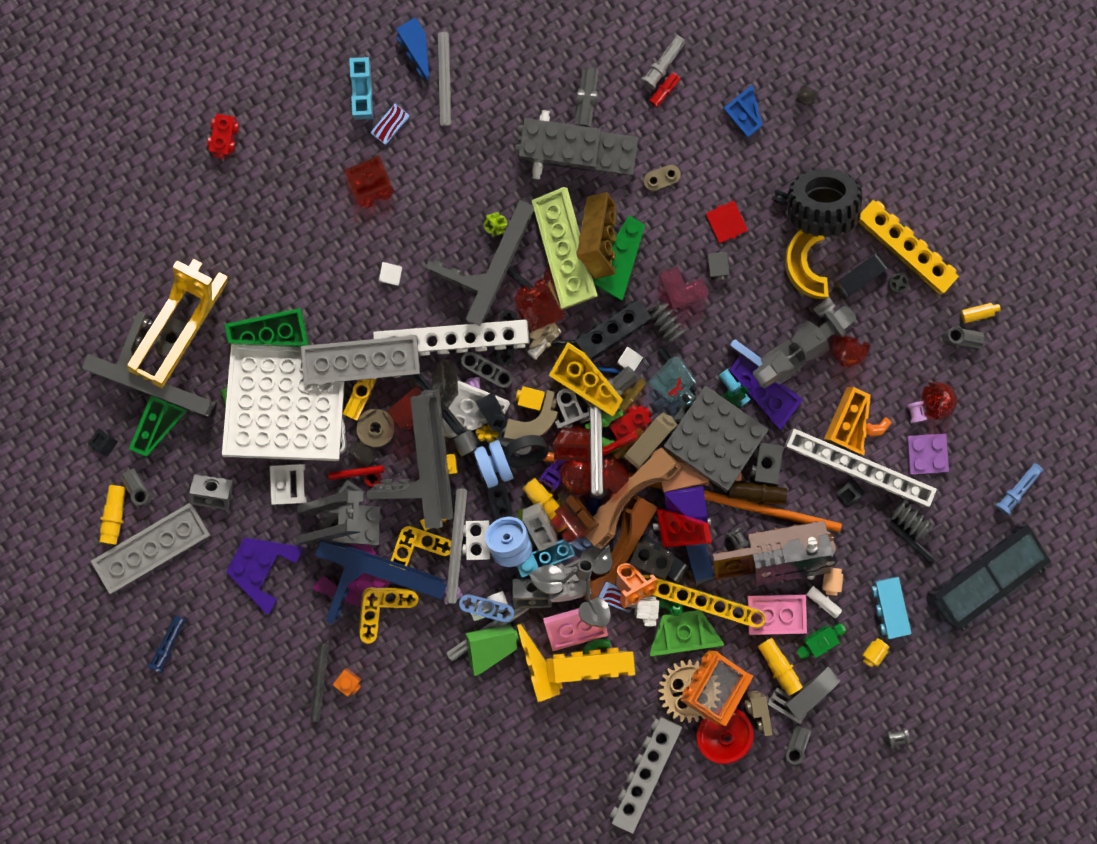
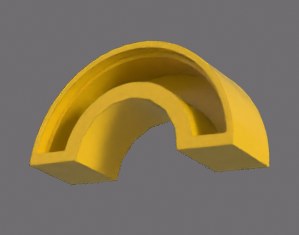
M800 229L791 239L786 249L785 269L787 276L793 286L804 295L815 299H826L829 297L827 278L814 274L807 263V253L810 247L821 243L824 240V236L819 235L816 237L811 233H803L802 229Z

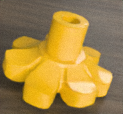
M487 424V426L483 425V427L477 429L476 435L479 441L482 442L486 439L488 443L495 441L494 437L499 436V432L492 430L490 425Z

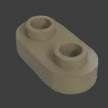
M667 165L649 172L644 178V186L651 192L671 186L679 181L681 176L680 170L675 165ZM673 171L675 176L669 177L668 172ZM655 178L657 183L651 184L650 179Z

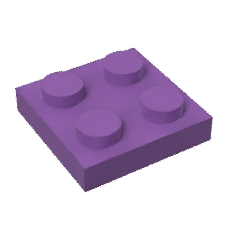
M946 434L907 436L909 474L949 472Z

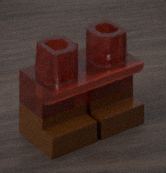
M570 495L565 500L566 503L555 510L556 515L550 521L556 529H560L563 525L568 527L562 534V537L568 543L573 542L577 538H584L599 525L581 501L573 495Z

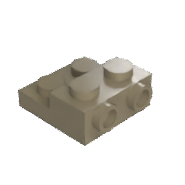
M759 690L747 692L748 700L745 701L746 712L753 718H756V727L759 732L764 736L773 735L766 696L759 692Z

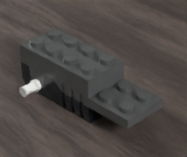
M542 110L540 120L524 118V124L518 126L519 136L515 152L519 154V161L533 163V179H540L543 165L633 176L638 137L601 132L599 128L550 122V111Z

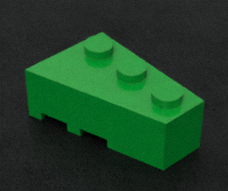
M151 395L129 450L148 456L186 413L187 409Z

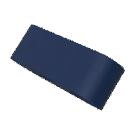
M685 545L696 586L714 581L715 577L706 545Z

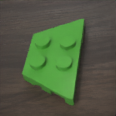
M701 610L682 612L679 616L666 614L661 617L650 656L724 646V643Z

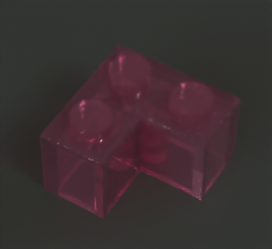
M678 266L659 274L663 289L673 311L710 296L703 278L684 284Z

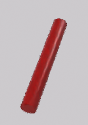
M632 432L603 447L602 456L638 439L636 432ZM591 454L587 455L589 462H591Z
M380 465L328 473L329 480L384 473L385 467Z

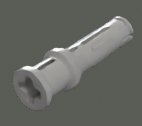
M676 35L657 63L652 64L647 75L641 78V81L647 87L653 90L656 88L657 82L666 75V69L686 44V41Z

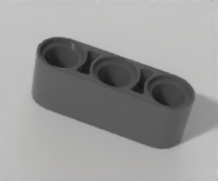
M467 352L462 356L461 362L466 370L500 388L505 389L511 386L513 382L512 375L505 369L473 352ZM472 356L476 359L473 366L465 364L467 357ZM489 365L493 371L490 375L486 376L482 374V368ZM503 374L509 376L510 379L505 385L500 384L498 381L499 377Z

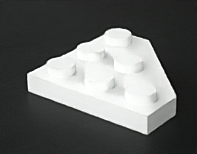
M457 381L445 405L464 427V431H472L488 423L480 412L476 401L490 393ZM496 396L505 414L510 403L508 400ZM443 419L444 436L448 438L458 436Z

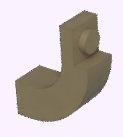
M547 390L541 414L533 421L520 422L508 419L502 441L510 443L517 438L527 435L543 437L553 425L558 413L552 411L557 400L553 398L555 392Z

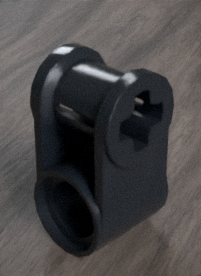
M492 392L477 400L476 404L492 430L502 431L505 429L507 421L494 393Z

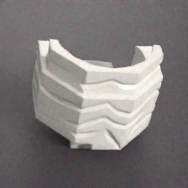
M646 596L635 605H632L635 608L634 614L636 618L643 619L644 626H656V619H658L659 600H656V596Z

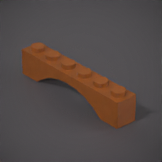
M634 495L622 511L621 532L611 553L612 567L610 571L602 575H597L593 572L591 574V601L599 597L606 582L613 585L616 584L618 566L628 561L640 537L644 534L649 521L654 516L657 507L637 495ZM587 595L581 597L587 601Z

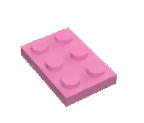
M805 594L747 596L748 606L763 611L766 617L765 623L761 627L756 628L748 625L749 635L807 633ZM755 613L752 615L751 620L753 623L759 624L763 618L761 614Z
M579 608L543 618L552 651L608 636L606 627L601 628L584 623L579 617Z

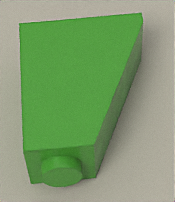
M511 624L466 633L469 664L474 676L481 674L517 650L516 642L519 641L517 630H514Z

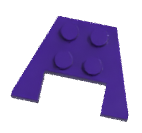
M244 537L226 572L269 615L277 598L263 592L260 588L278 554L297 563L304 547Z

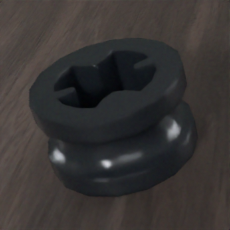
M775 190V196H772L771 200L787 206L788 194Z

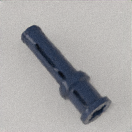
M178 615L174 616L160 647L155 649V655L147 667L159 673L164 672L163 667L167 659L171 658L170 651L186 619Z

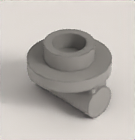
M828 297L816 306L814 311L821 318L827 311L833 314L835 312L833 309L835 304Z

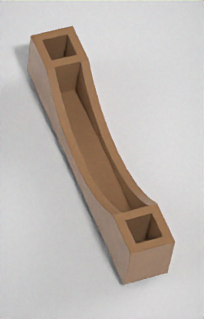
M663 448L655 450L651 454L650 459L643 463L632 477L625 480L624 486L619 491H615L610 496V500L597 509V513L593 517L599 525L591 532L586 531L584 527L580 531L595 547L602 549L615 536L619 516L629 500L649 485L669 481L682 466Z

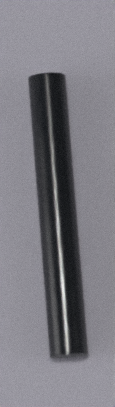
M895 520L889 521L888 525L926 560L931 563L936 558L918 541H915V538L910 536L906 530L904 531L900 525L898 526Z

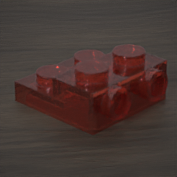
M380 156L344 170L359 207H371L375 201L379 199L388 200L395 193Z
M540 279L531 288L523 286L517 290L518 293L514 300L524 319L528 321V327L531 332L561 320L566 316L561 308L557 291L551 280L545 281V279Z

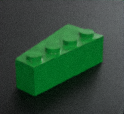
M630 215L618 232L616 242L612 243V251L615 252V260H612V267H615V274L594 279L592 276L596 288L621 303L645 228V224Z
M301 308L225 324L228 343L232 345L288 347L310 345L305 318Z

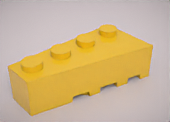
M618 647L607 648V652H601L600 649L589 650V654L584 655L582 651L571 652V656L565 657V654H553V658L547 659L548 681L551 683L581 681L582 678L584 680L599 679V676L619 677V674L635 675L633 652L619 651Z

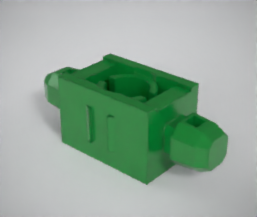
M842 623L833 626V629L826 624L804 638L803 641L806 646H801L796 653L800 659L809 657L810 653L813 657L817 658L840 643L837 636H842L846 632V628Z

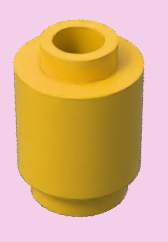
M877 638L871 642L863 653V662L871 668L873 666L878 667L888 654L887 650L890 647Z

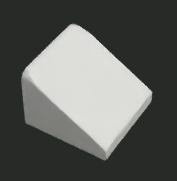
M383 262L379 281L399 286L402 267Z
M627 347L617 364L623 368L629 366L635 371L643 357Z

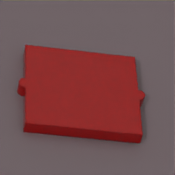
M731 201L723 206L718 205V208L705 213L719 244L731 238L735 239L736 236L748 231L735 201Z

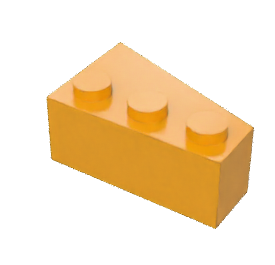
M846 387L824 440L856 455L864 456V441L867 434L866 422L869 415L871 395L855 387Z

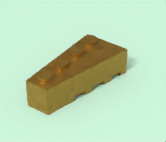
M608 192L587 197L581 234L579 235V245L576 251L577 258L581 260L594 279L615 274V267H612V260H615L612 243L616 242V235L613 226H616V203Z

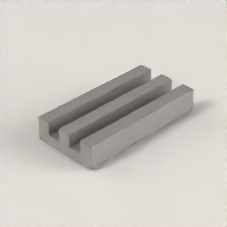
M776 687L767 704L801 724L806 714L798 720L791 713L772 703L775 699L786 706L784 704L785 701L777 697L778 693L788 699L792 697Z

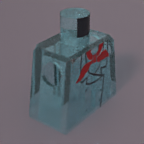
M680 356L672 357L648 382L671 402L678 401L681 398L686 404H689L695 398L689 390L695 384V380Z

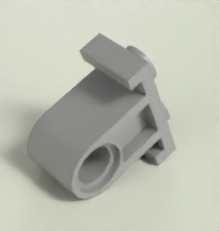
M562 389L559 391L556 399L565 422L555 421L557 429L562 428L564 431L572 428V423L580 421V423H584L590 420V407L587 408L588 412L583 414L572 390ZM565 393L569 394L572 398L568 404L562 403L560 399Z

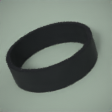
M527 435L510 442L506 446L504 453L509 466L513 468H527L543 461L548 455V449L543 437ZM529 446L541 447L537 452L529 456L511 457L522 448Z

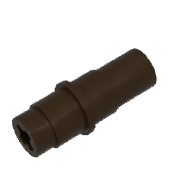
M733 482L727 491V498L746 500L747 502L759 503V505H785L787 488L766 485L765 482L761 484Z

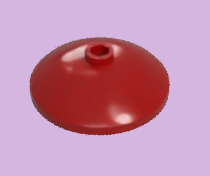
M718 708L712 712L719 716L722 709ZM735 709L726 726L716 725L707 718H703L697 730V744L700 751L708 760L717 764H731L739 761L749 752L754 741L753 725L749 718L738 709ZM728 737H731L730 742H726Z

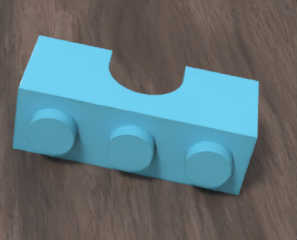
M369 57L349 58L354 120L373 119L371 62Z

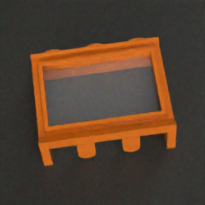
M708 651L702 657L699 669L693 673L691 683L684 689L681 701L714 724L726 726L751 682L753 675L736 666L719 654L718 651Z

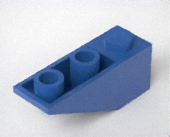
M414 17L396 29L398 34L396 38L401 46L405 45L408 49L406 54L410 61H415L418 65L416 70L420 77L423 78L425 76L428 81L430 80L427 37L417 18Z

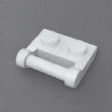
M305 464L270 466L272 504L307 503V497L304 494L303 470H305ZM290 471H296L297 497L291 498Z

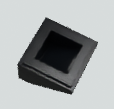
M98 428L88 444L107 457L118 441Z
M852 478L836 492V495L847 507H850L864 495L865 491Z

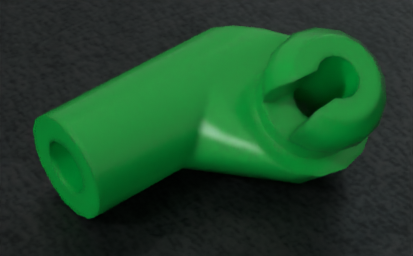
M663 598L660 599L659 607L669 610L674 616L682 614L683 607L681 604Z
M598 638L589 641L583 648L584 654H589V650L609 648L610 640Z

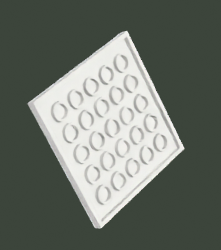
M231 344L222 456L339 461L345 381L304 385L301 347Z

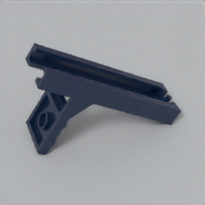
M321 540L315 555L345 566L326 622L332 624L335 619L339 620L343 608L340 603L341 601L345 602L350 589L347 586L363 573L442 599L447 586L446 579L342 543H330Z

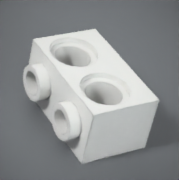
M466 521L463 530V537H466V544H463V556H467V560L490 559V550L485 542V533L490 526L489 521ZM473 525L481 527V534L479 536L471 534L470 530ZM474 544L481 546L482 552L480 555L472 554L471 547Z

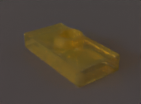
M640 378L633 389L630 386L622 395L625 399L619 406V411L622 410L624 412L646 385L644 379Z

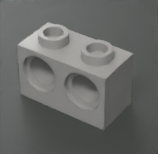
M541 503L524 509L523 521L538 550L542 551L556 545L557 533Z

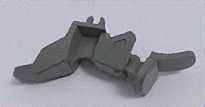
M848 306L841 307L833 314L827 311L824 313L825 324L818 328L813 323L807 321L799 328L791 341L787 340L767 352L761 359L762 365L753 372V376L762 388H766L774 382L781 384L806 364L805 361L828 353L830 347L827 338L834 333L840 338L845 336L846 332L844 329L856 320L853 311Z

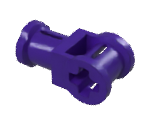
M558 453L554 464L551 463L538 482L549 487L551 492L554 493L565 475L564 471L568 466L572 465L573 461L567 455Z

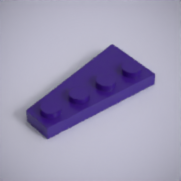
M740 354L729 371L742 386L749 390L748 394L775 426L781 430L803 399L783 384H777L776 382L766 388H762L753 376V372L758 366Z

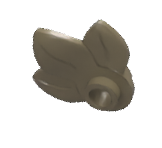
M554 321L546 322L543 327H538L529 334V337L533 340L529 349L541 346L546 340L551 342L559 336L560 332Z

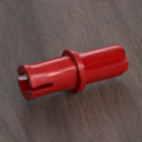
M671 73L665 82L658 86L659 89L649 99V102L656 108H659L665 98L671 95L670 92L681 78L676 73Z

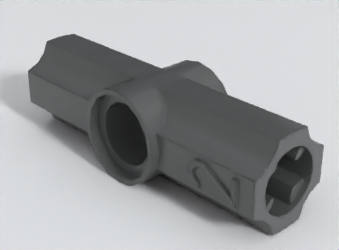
M583 68L581 86L578 89L576 105L578 107L575 125L591 127L593 110L597 99L598 70Z

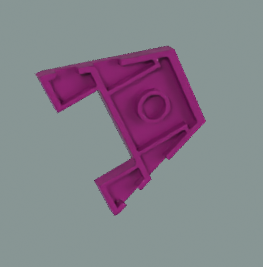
M350 544L354 548L377 555L371 545ZM363 573L347 586L350 589L345 602L361 608L362 594L365 589L371 587L387 588L392 582ZM322 575L313 586V589L334 597L338 586L328 577ZM371 593L370 597L367 598L370 601V606H373L372 598L376 597L373 593Z

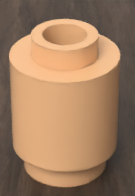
M832 568L831 573L824 574L822 590H825L827 595L837 596L838 592H842V569Z

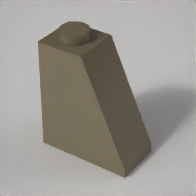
M663 412L651 423L624 457L639 469L643 463L650 459L651 454L655 450L660 449L678 424L671 416Z

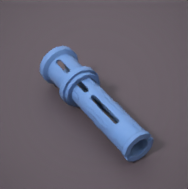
M1033 463L1016 486L1006 492V496L1000 503L996 504V507L1005 515L1010 516V511L1017 503L1020 504L1022 495L1044 470L1038 464Z

